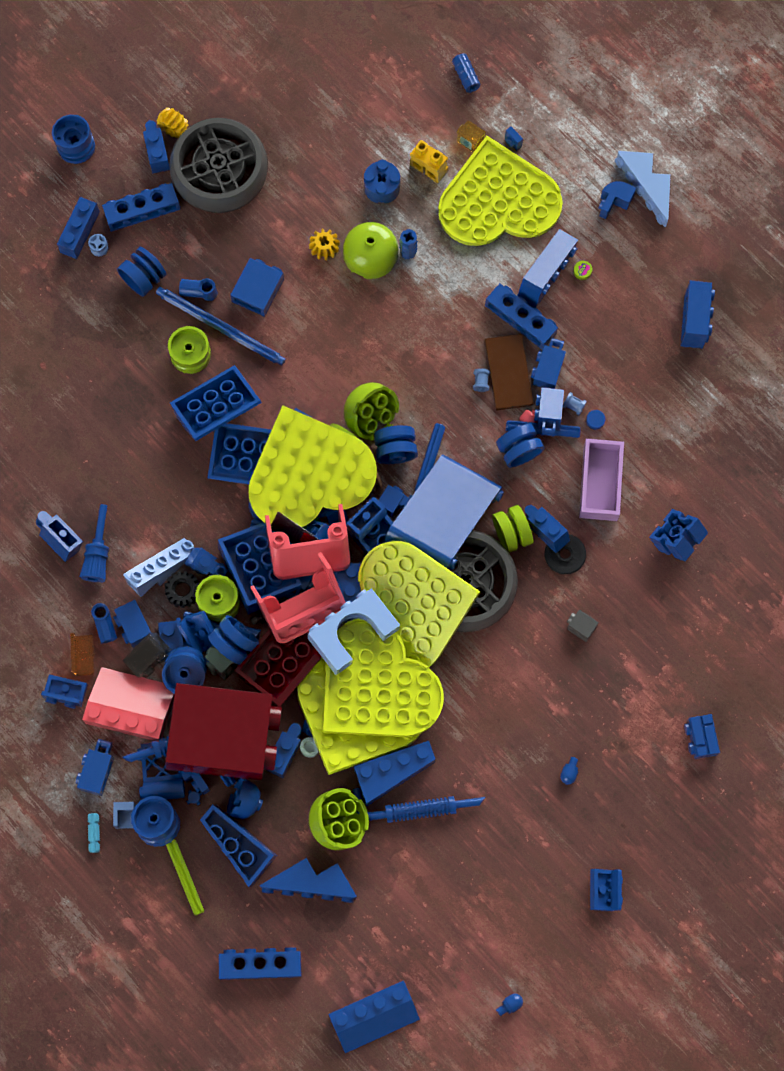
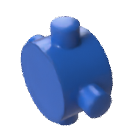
M188 791L189 795L186 802L188 804H197V806L200 805L202 793L200 791L198 793L196 791Z

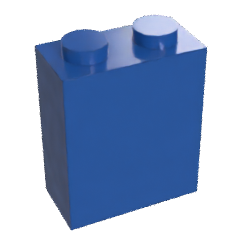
M250 258L230 294L231 302L265 317L284 281L282 270L275 266L270 267L260 259L254 260Z

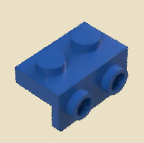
M205 611L187 615L178 624L180 633L189 647L203 653L213 646L208 636L214 628Z
M49 674L45 690L42 691L41 696L45 699V702L51 704L62 702L65 703L64 706L75 709L76 706L82 707L88 684Z
M590 869V910L611 912L622 909L623 878L621 870Z

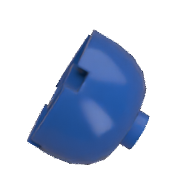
M243 778L238 779L234 786L236 791L234 795H230L227 813H229L228 816L237 819H247L255 811L261 809L263 800L260 799V790L254 783Z

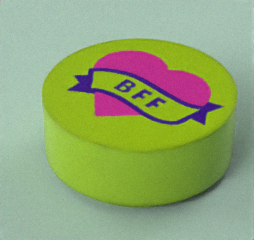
M587 261L577 262L573 270L574 276L579 280L588 279L592 274L591 264Z

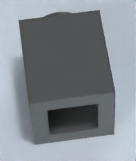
M579 610L576 614L572 613L567 620V623H569L567 630L587 642L599 622Z

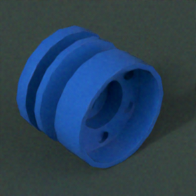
M71 114L58 119L53 125L52 137L58 153L64 161L79 164L91 158L96 145L89 124L83 117Z
M139 247L136 253L130 255L134 264L125 260L117 268V272L133 291L144 297L153 288L149 280L157 284L160 282L159 278L163 279L167 274L153 254L143 247Z

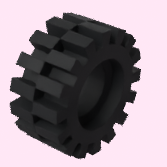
M178 571V574H171L172 577H168L164 589L167 599L175 607H191L190 604L196 603L195 593L199 585L197 578L192 573L188 574L187 571H184V573ZM178 584H188L190 592L186 596H178L175 593V588Z

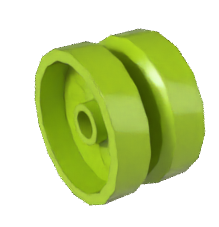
M185 326L173 332L168 340V351L172 364L177 370L183 373L194 374L207 367L211 358V350L208 338L202 330L192 326Z
M519 505L509 507L507 515L503 511L492 514V521L500 543L509 553L517 550L518 543L523 547L533 544V535L529 523Z
M212 575L203 579L197 587L195 596L199 612L205 611L209 620L220 623L226 615L234 618L238 613L240 607L238 590L234 582L228 577Z

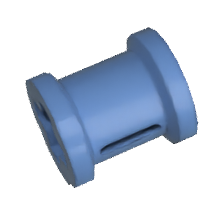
M475 369L473 372L475 375L473 390L478 392L489 391L488 376L490 371L488 369Z
M570 392L563 404V408L567 407L575 411L576 415L579 416L587 401L576 398Z

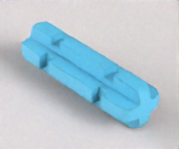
M91 813L88 814V822L90 824L88 825V841L90 842L88 848L90 853L100 852V844L98 843L100 841L99 815Z

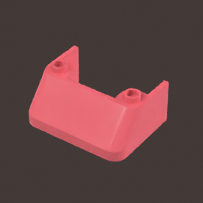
M338 504L339 522L333 523L328 528V539L290 544L289 537L284 532L272 533L269 515H265L273 573L278 579L285 580L314 575L317 571L323 569L317 554L320 552L331 566L333 572L343 571L349 567L350 551L342 504Z
M321 552L317 554L323 569L313 575L312 583L314 587L279 604L276 597L267 596L261 598L254 585L250 587L267 624L279 643H287L309 632V629L317 623L321 625L332 612L336 614L341 610L340 607L346 603L333 570Z

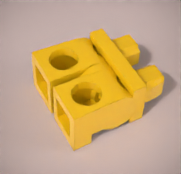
M420 140L410 153V166L421 173L425 171V175L436 183H439L449 170L446 162L448 157L423 140Z

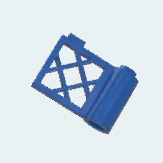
M141 744V748L137 749V752L152 747V744ZM156 756L152 760L148 757L138 760L142 761L143 787H139L141 799L149 796H159L166 800L185 798L182 771H178V774L169 775L166 772V765L161 768L155 764L157 761ZM152 765L160 771L156 777L147 778V771Z

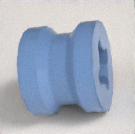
M94 234L89 238L88 244L93 255L100 257L108 252V243L102 234Z

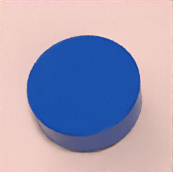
M600 410L590 411L586 418L588 427L594 430L602 428L605 423L604 413Z

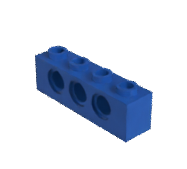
M172 183L161 184L151 190L145 189L141 193L126 195L122 199L110 200L102 205L111 232L180 210L179 201ZM158 198L162 199L160 202H155ZM139 204H144L141 208L137 207ZM123 209L127 210L125 213H119Z
M499 283L486 298L485 306L540 349L543 350L544 345L547 346L551 338H554L557 334L558 327L556 323L542 316V313L537 308L529 306L523 297L516 296L510 287ZM510 302L512 306L507 307L503 303ZM524 313L527 315V317L521 318L518 316V314ZM539 324L541 328L535 329L532 325Z
M266 948L264 952L257 953L256 949H244V953H236V950L230 949L224 950V954H219L220 980L302 977L301 951H297V948H284V952H276V948ZM279 957L286 959V965L281 969L275 966V961ZM239 958L244 959L246 963L245 967L241 970H237L234 966L235 961ZM258 958H264L266 961L263 969L255 967V961Z

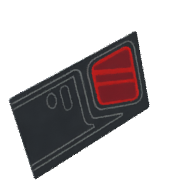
M277 512L271 524L273 531L287 534L289 542L292 544L319 540L280 512Z

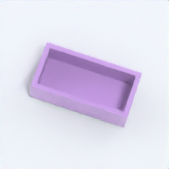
M597 439L585 440L579 518L608 521L618 520L620 516L624 442Z

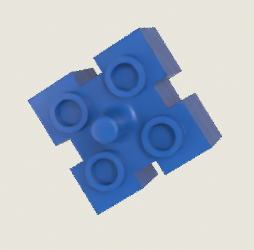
M672 509L663 519L664 525L662 527L658 526L649 538L660 552L667 555L673 554L675 558L686 562L694 552L693 546L700 544L708 534V531L698 518L690 515L685 517L682 512Z

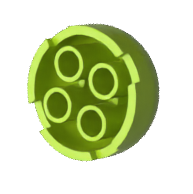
M377 222L361 223L355 226L345 238L343 245L344 261L351 272L366 279L383 277L392 270L398 260L397 239L393 232L383 224Z
M369 382L358 386L350 393L344 405L343 414L347 427L360 438L373 441L374 433L378 426L377 421L386 424L384 428L393 426L389 423L394 419L395 413L399 412L398 397L393 390L379 383Z
M337 788L321 794L311 806L309 812L311 833L318 843L328 849L345 850L355 847L362 842L361 839L365 831L368 830L369 817L366 806L361 799H358L351 793V790Z

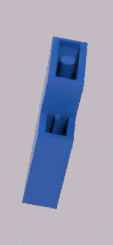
M307 858L260 885L262 888L261 892L273 894L275 890L282 891L281 895L286 896L301 893V897L313 898L314 895L322 896L321 899L333 901L334 897L342 898L341 901L353 903L357 899L338 863L316 875Z

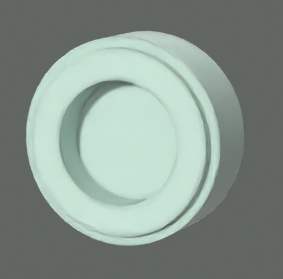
M307 737L302 740L300 744L301 753L308 758L315 757L319 751L313 737Z

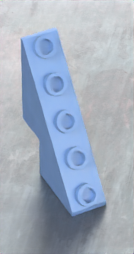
M618 151L617 158H615L616 165L625 172L626 179L637 187V194L643 197L647 208L654 212L657 222L666 227L669 217L670 174L652 173L653 153Z
M183 538L124 573L123 576L127 584L140 597L156 583L161 586L168 577L172 576L171 574L175 573L184 564L194 548L193 543Z

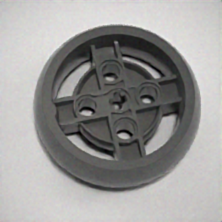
M209 118L193 124L180 135L171 152L170 175L176 190L189 204L206 212L227 213L244 207L261 191L267 177L268 157L260 138L246 125L228 118ZM219 138H229V139H233V140H236V141H238V142H240V143H242V144L236 145L235 143H233V142H231V141H229V140L219 139ZM199 144L200 146L194 153L192 164L183 167L189 152ZM212 148H213V149H216L215 151H212V152L208 151L209 149H212ZM234 157H239L238 160H232ZM255 164L250 178L239 187L238 184L245 174L246 167ZM201 170L206 171V172L203 173V174H199V173H198V172L201 171ZM224 179H229L228 182H222ZM201 185L209 191L221 192V194L203 192L195 187Z
M473 530L462 546L476 547L483 551L479 555L467 552L458 553L455 558L458 560L456 564L457 569L451 572L461 579L466 580L468 578L471 586L484 593V597L476 598L470 608L478 607L483 614L465 617L456 632L480 631L497 623L511 608L518 588L517 570L507 549L495 538ZM477 564H481L484 566L485 569L483 571H477L475 570L474 566ZM497 564L500 565L504 576V589L500 599L492 593L495 582L492 569Z

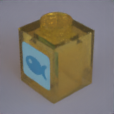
M468 120L465 125L462 124L458 128L457 142L474 152L485 138L486 131Z

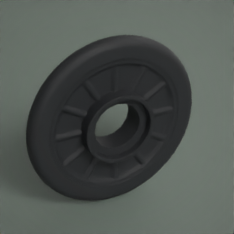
M569 534L570 542L557 553L548 545L545 547L544 557L547 565L553 571L560 574L577 572L586 560L584 544L579 538ZM566 549L570 551L571 556L567 559L560 556L561 550Z

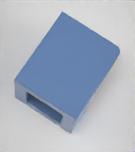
M114 802L113 826L116 829L133 828L131 814L136 806L134 802Z

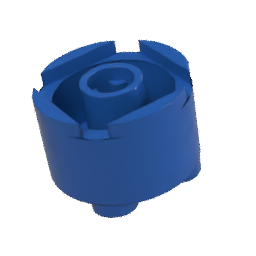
M383 159L371 164L364 173L366 196L374 203L384 202L385 204L395 200L400 191V173L396 166Z

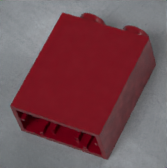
M176 683L166 755V769L262 780L263 769L274 770L277 746H268L266 743L268 730L279 731L282 707L271 706L272 694Z

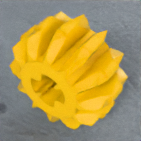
M166 107L156 120L161 131L175 138H179L189 126L184 115H181L179 111H175L174 108Z
M322 228L321 233L315 231L314 236L310 237L309 249H312V255H317L318 260L323 256L327 261L328 256L334 258V253L339 252L338 246L340 241L337 240V234H332L330 229L325 232Z

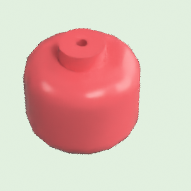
M525 410L519 418L522 422H538L534 421V410Z

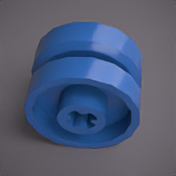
M533 424L518 426L502 435L496 441L499 451L505 453L503 459L507 467L513 468L525 464L544 451L545 447L541 439L535 438L537 431Z
M397 425L377 430L374 433V443L378 447L376 449L377 462L382 464H400L418 457L417 445L413 443L416 440L415 429L411 426Z
M226 615L219 623L221 629L215 628L208 638L222 655L240 665L248 657L246 651L252 652L259 644V641L245 625L232 616Z
M184 646L172 650L166 657L162 671V680L166 688L175 694L176 683L203 686L207 671L206 659L201 652L192 647Z
M149 796L140 800L131 814V824L135 832L147 845L154 847L164 846L172 842L179 832V816L171 803L163 797Z

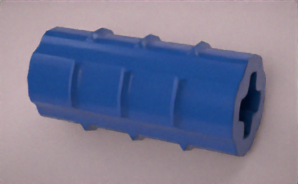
M462 53L455 56L452 63L466 92L476 91L480 88L481 84L467 54Z
M407 229L401 233L399 248L401 256L409 260L416 255L418 241L415 231Z

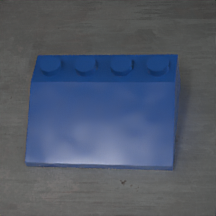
M235 365L170 402L177 419L195 441L261 404V400Z
M228 423L216 429L207 478L249 484L272 429Z
M263 522L218 539V550L232 581L237 587L247 614L260 610L250 588L254 585L261 598L274 596L277 600L302 586L299 577L281 580L274 575L266 523Z

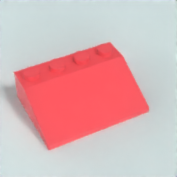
M101 667L82 720L88 725L152 741L157 740L158 742L159 739L162 740L175 694L169 691L163 682Z

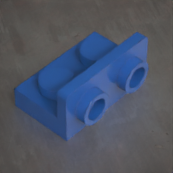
M176 618V621L158 623L163 662H165L166 657L172 650L188 646L187 642H184V637L178 628V624L182 621L181 618Z

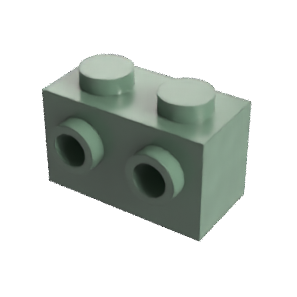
M211 646L206 651L207 669L214 676L218 674L225 681L238 665L222 655L214 646Z

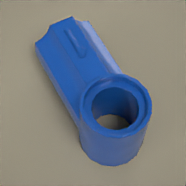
M208 278L203 280L181 279L179 284L180 296L199 297L206 301H212L218 295L214 281ZM206 288H212L211 291L204 292Z
M102 603L94 605L91 613L101 644L118 639L108 607ZM100 609L106 611V615L102 618L96 616V612Z

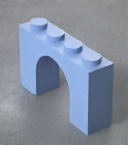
M372 588L368 591H361L353 602L347 601L340 607L341 610L336 614L332 612L321 625L317 623L309 629L308 640L335 675L350 666L353 661L337 637V630L344 621L352 618L365 620L383 641L400 628L398 621Z

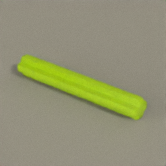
M173 839L172 842L166 844L192 911L194 915H199L204 912V908L177 841Z

